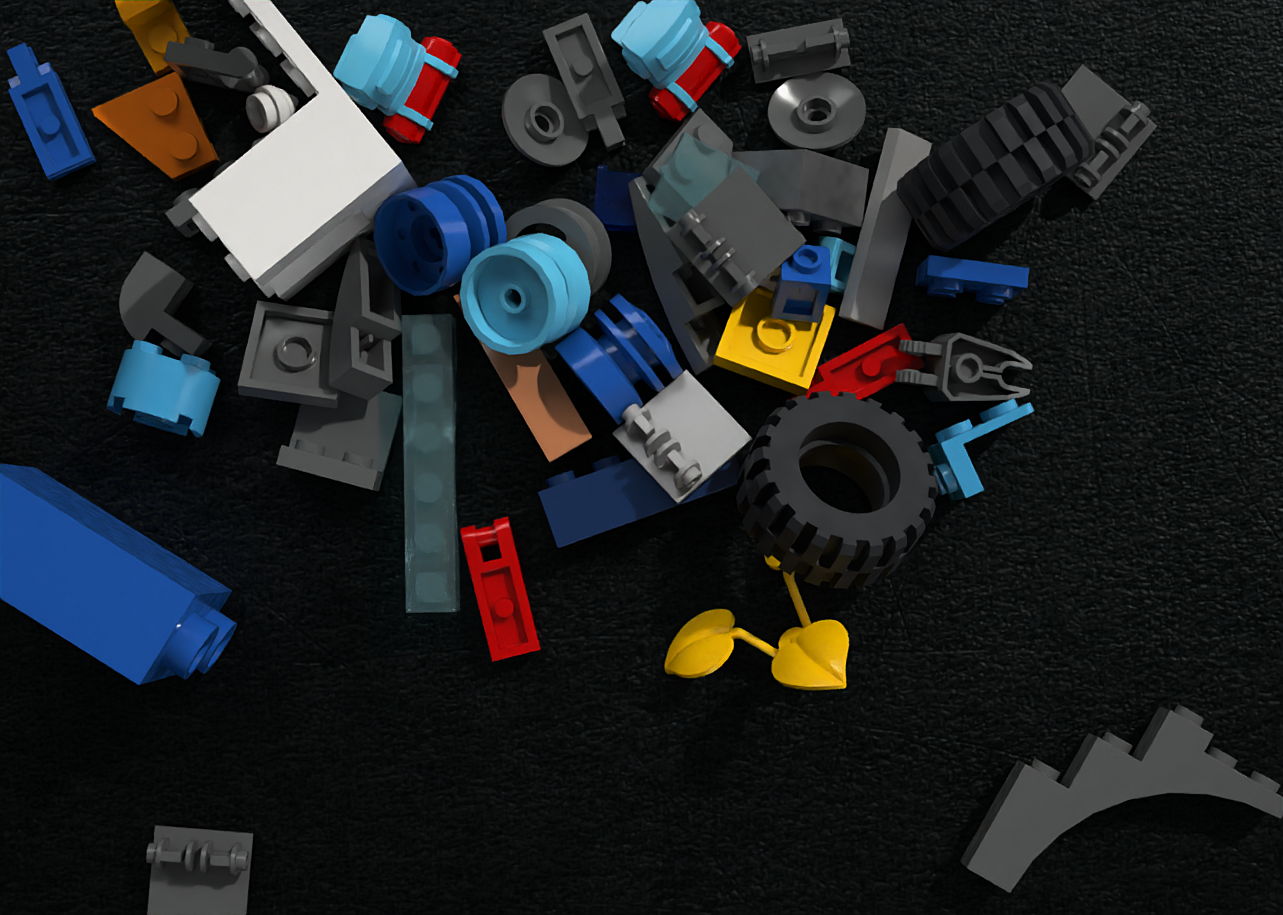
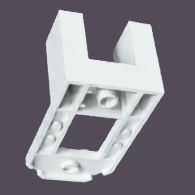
M227 0L243 18L249 13L256 21L249 28L275 57L281 53L285 55L287 59L280 63V65L293 82L308 97L313 93H316L317 96L193 195L189 201L197 209L198 213L192 217V220L211 242L217 237L220 238L231 252L224 259L242 281L245 282L251 277L268 298L276 293L278 297L287 302L350 251L353 241L358 236L366 238L374 231L375 216L385 200L392 195L418 188L400 158L270 0Z

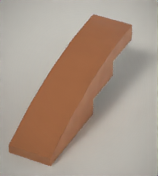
M459 293L453 297L463 312ZM478 339L550 463L592 439L590 432L540 348L529 353L507 355L490 349Z

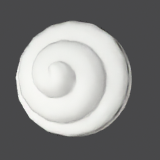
M272 85L258 87L255 93L248 96L246 100L248 118L256 131L271 133L295 114L298 99L288 94L285 90Z

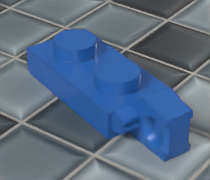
M26 43L7 50L17 73V76L8 79L11 87L8 91L47 178L54 181L97 162L60 78L53 70L51 64L47 62L39 65L32 48L27 47Z

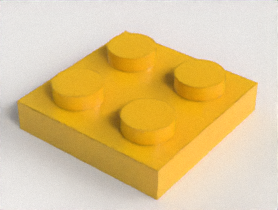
M758 285L733 306L712 364L798 396H806L837 308L825 304L820 323L771 318V301L774 291Z

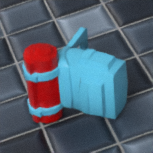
M652 0L649 4L639 1L612 32L611 37L623 48L622 55L632 71L644 80L648 79L653 85L648 97L651 105L657 111V115L662 119L680 123L688 112L693 113L698 107L696 103L724 69H730L735 63L733 58L742 47L735 33L728 26L714 21H710L704 26L699 18L700 9L694 0Z
M383 14L377 16L367 15L358 33L350 37L333 72V76L342 83V89L357 104L371 110L378 108L385 114L382 125L396 141L420 144L425 130L430 131L433 126L431 120L451 79H455L459 73L456 67L462 55L451 42L444 38L435 36L424 37L419 44L411 38L410 29L399 20Z

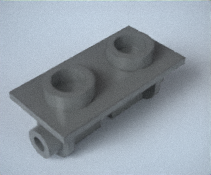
M842 18L746 36L755 84L851 66L847 48L850 47L847 28H843Z

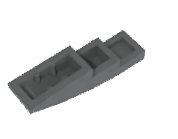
M641 176L628 183L640 241L654 286L671 328L695 375H699L716 366L712 363L724 329L714 311L724 305L725 301L666 234L683 216L644 176Z

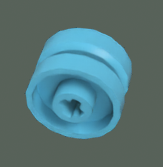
M544 233L523 235L507 243L489 247L472 258L462 276L460 300L464 318L478 339L492 350L507 355H516L534 351L547 343L563 338L577 329L588 312L591 290L587 270L576 251L560 238Z

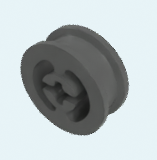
M548 199L516 212L505 222L507 230L506 243L514 238L533 234L539 223H546L557 227L559 230L549 235L560 238L576 251L587 270L591 290L590 297L595 295L604 285L611 268V244L601 221L584 205L569 199Z

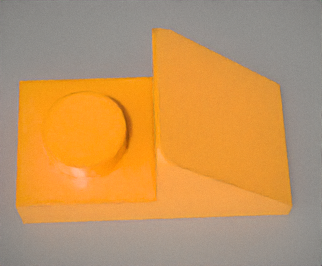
M114 0L124 24L133 32L154 73L159 77L172 70L164 61L168 41L184 44L185 37H192L172 0Z

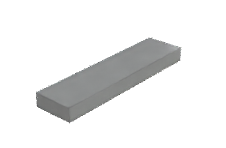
M888 128L838 315L857 324L878 330H883L912 221V216L897 195V182L905 173L929 156L932 143L901 128Z

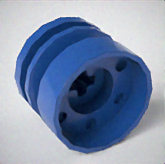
M454 175L443 178L440 181L431 182L425 187L413 188L390 196L379 207L375 216L373 238L378 258L389 278L400 289L414 296L430 295L449 288L457 282H462V276L472 258L489 247L506 243L507 230L503 212L493 193L477 179L468 175Z
M618 293L609 300V303L621 319L619 322L614 324L599 309L593 315L603 332L601 337L596 340L578 326L577 329L557 343L554 349L600 406L619 426L624 422L621 416L632 404H637L640 408L643 406L641 397L634 387L636 382L641 379L651 389L659 393L665 387L653 372V368L659 365L672 380L676 379L684 371L676 361L670 342L642 309H638Z

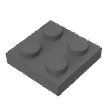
M257 301L238 382L239 395L337 409L341 390L329 386V353L335 312Z

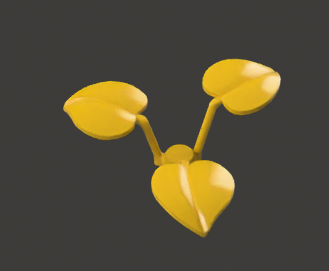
M771 555L767 559L765 556V561L770 568L781 570L778 568L780 562ZM783 571L784 580L803 627H793L784 632L779 639L778 649L742 628H733L735 617L731 611L727 609H714L697 615L682 627L669 647L664 667L667 674H675L682 678H698L708 675L720 668L729 658L734 647L733 639H742L773 657L772 674L784 686L803 690L846 688V659L849 649V636L845 627L836 620H821L811 623L794 579L795 571L791 575Z

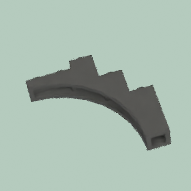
M1177 705L1174 712L1159 706L1132 756L1128 754L1132 745L1106 731L1101 739L1088 733L1060 784L1056 782L1060 775V772L1036 758H1034L1030 766L1017 759L960 862L967 869L1010 893L1031 862L1060 834L1093 813L1130 799L1165 793L1209 794L1244 802L1281 819L1283 816V797L1277 794L1281 785L1256 771H1253L1250 778L1236 771L1233 768L1237 760L1213 746L1205 753L1204 751L1214 734L1200 727L1204 718L1181 705Z

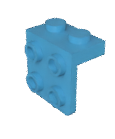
M1013 398L979 413L982 423L976 426H972L970 420L967 419L935 433L938 443L928 447L927 450L935 465V470L931 476H935L938 481V492L940 495L948 493L950 500L953 501L968 498L984 490L963 444L1034 412L1030 402L1018 406Z

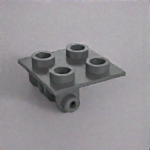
M1082 64L1061 91L1094 139L1095 154L1064 176L1092 199L1097 200L1155 130L1157 125L1147 118L1151 111L1146 105L1137 100L1130 104Z
M741 166L666 232L669 238L731 307L746 297L761 281L807 241Z
M156 825L154 843H149L146 858L147 863H152L147 915H246L253 833Z

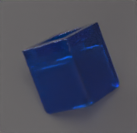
M598 165L594 214L601 221L605 230L638 233L628 183L635 178L643 176L642 174L608 171V165Z

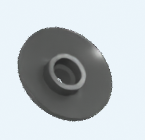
M817 72L789 79L774 92L768 106L769 124L776 137L794 149H807L813 152L830 151L847 144L860 132L866 117L865 100L860 90L848 79L827 72Z
M530 74L521 77L508 88L502 102L503 124L510 140L525 157L543 166L561 167L570 164L583 153L588 143L589 133H586L583 123L579 122L563 82L544 74Z

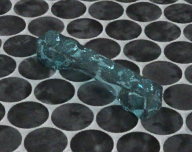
M452 314L402 315L406 613L460 611V560L455 478L456 319Z

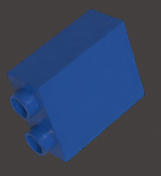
M0 463V598L138 685L173 675H178L186 680L195 669L205 674L214 665L237 627L236 622L219 612L232 590L39 469Z

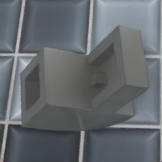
M145 251L124 281L120 293V314L127 331L135 340L154 344L159 335L162 334L164 337L159 344L179 358H181L182 354L188 353L203 358L212 345V342L173 317L195 284Z

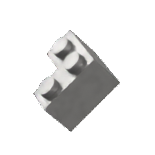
M807 149L732 152L729 176L741 166L793 226H809V223L813 224L812 232L825 235H841L842 227H862L869 169Z

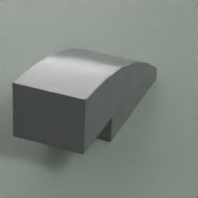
M358 236L353 241L337 297L329 353V386L370 401L393 383L391 341L403 332L401 289L386 274L378 258L375 242Z

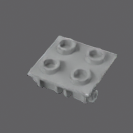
M687 369L642 408L637 404L629 406L621 416L625 423L612 433L677 504L683 501L753 440Z

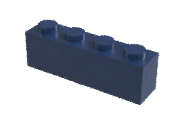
M616 454L591 463L594 472L585 476L575 478L574 472L571 470L545 480L548 489L538 493L557 547L561 548L737 485L736 482L740 468L734 455L690 495L677 504L635 458L622 462L620 455Z

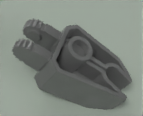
M959 332L939 335L929 343L915 340H900V352L909 356H927L925 373L912 369L897 370L895 382L923 387V392L930 402L1010 400L1024 397L1030 393V389L1005 384L1002 380V375L994 374L1002 373L1003 369L1016 371L1032 370L1033 365L1012 350Z

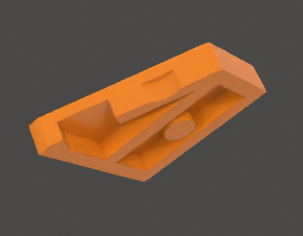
M176 72L92 109L95 117L174 181L181 180L220 162L183 79Z

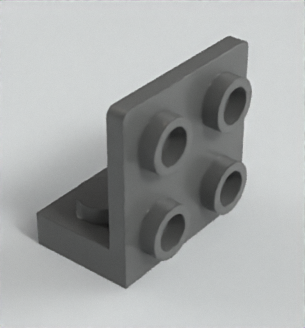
M341 391L337 409L301 404L289 447L281 445L276 464L379 491L403 406V398L381 391L369 401Z

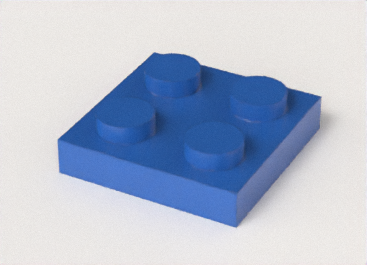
M929 255L917 268L915 286L927 287V295L956 298V293L967 292L975 293V301L1002 305L1005 300L1012 299V297L1027 288L1029 268Z

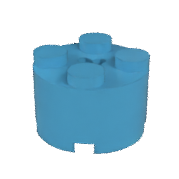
M134 340L132 349L124 351L106 408L121 415L123 408L136 411L133 421L184 436L187 435L188 429H190L195 437L201 438L220 383V379L215 376L216 372L209 369L211 363L188 354H182L179 361L162 355L163 349L159 346Z

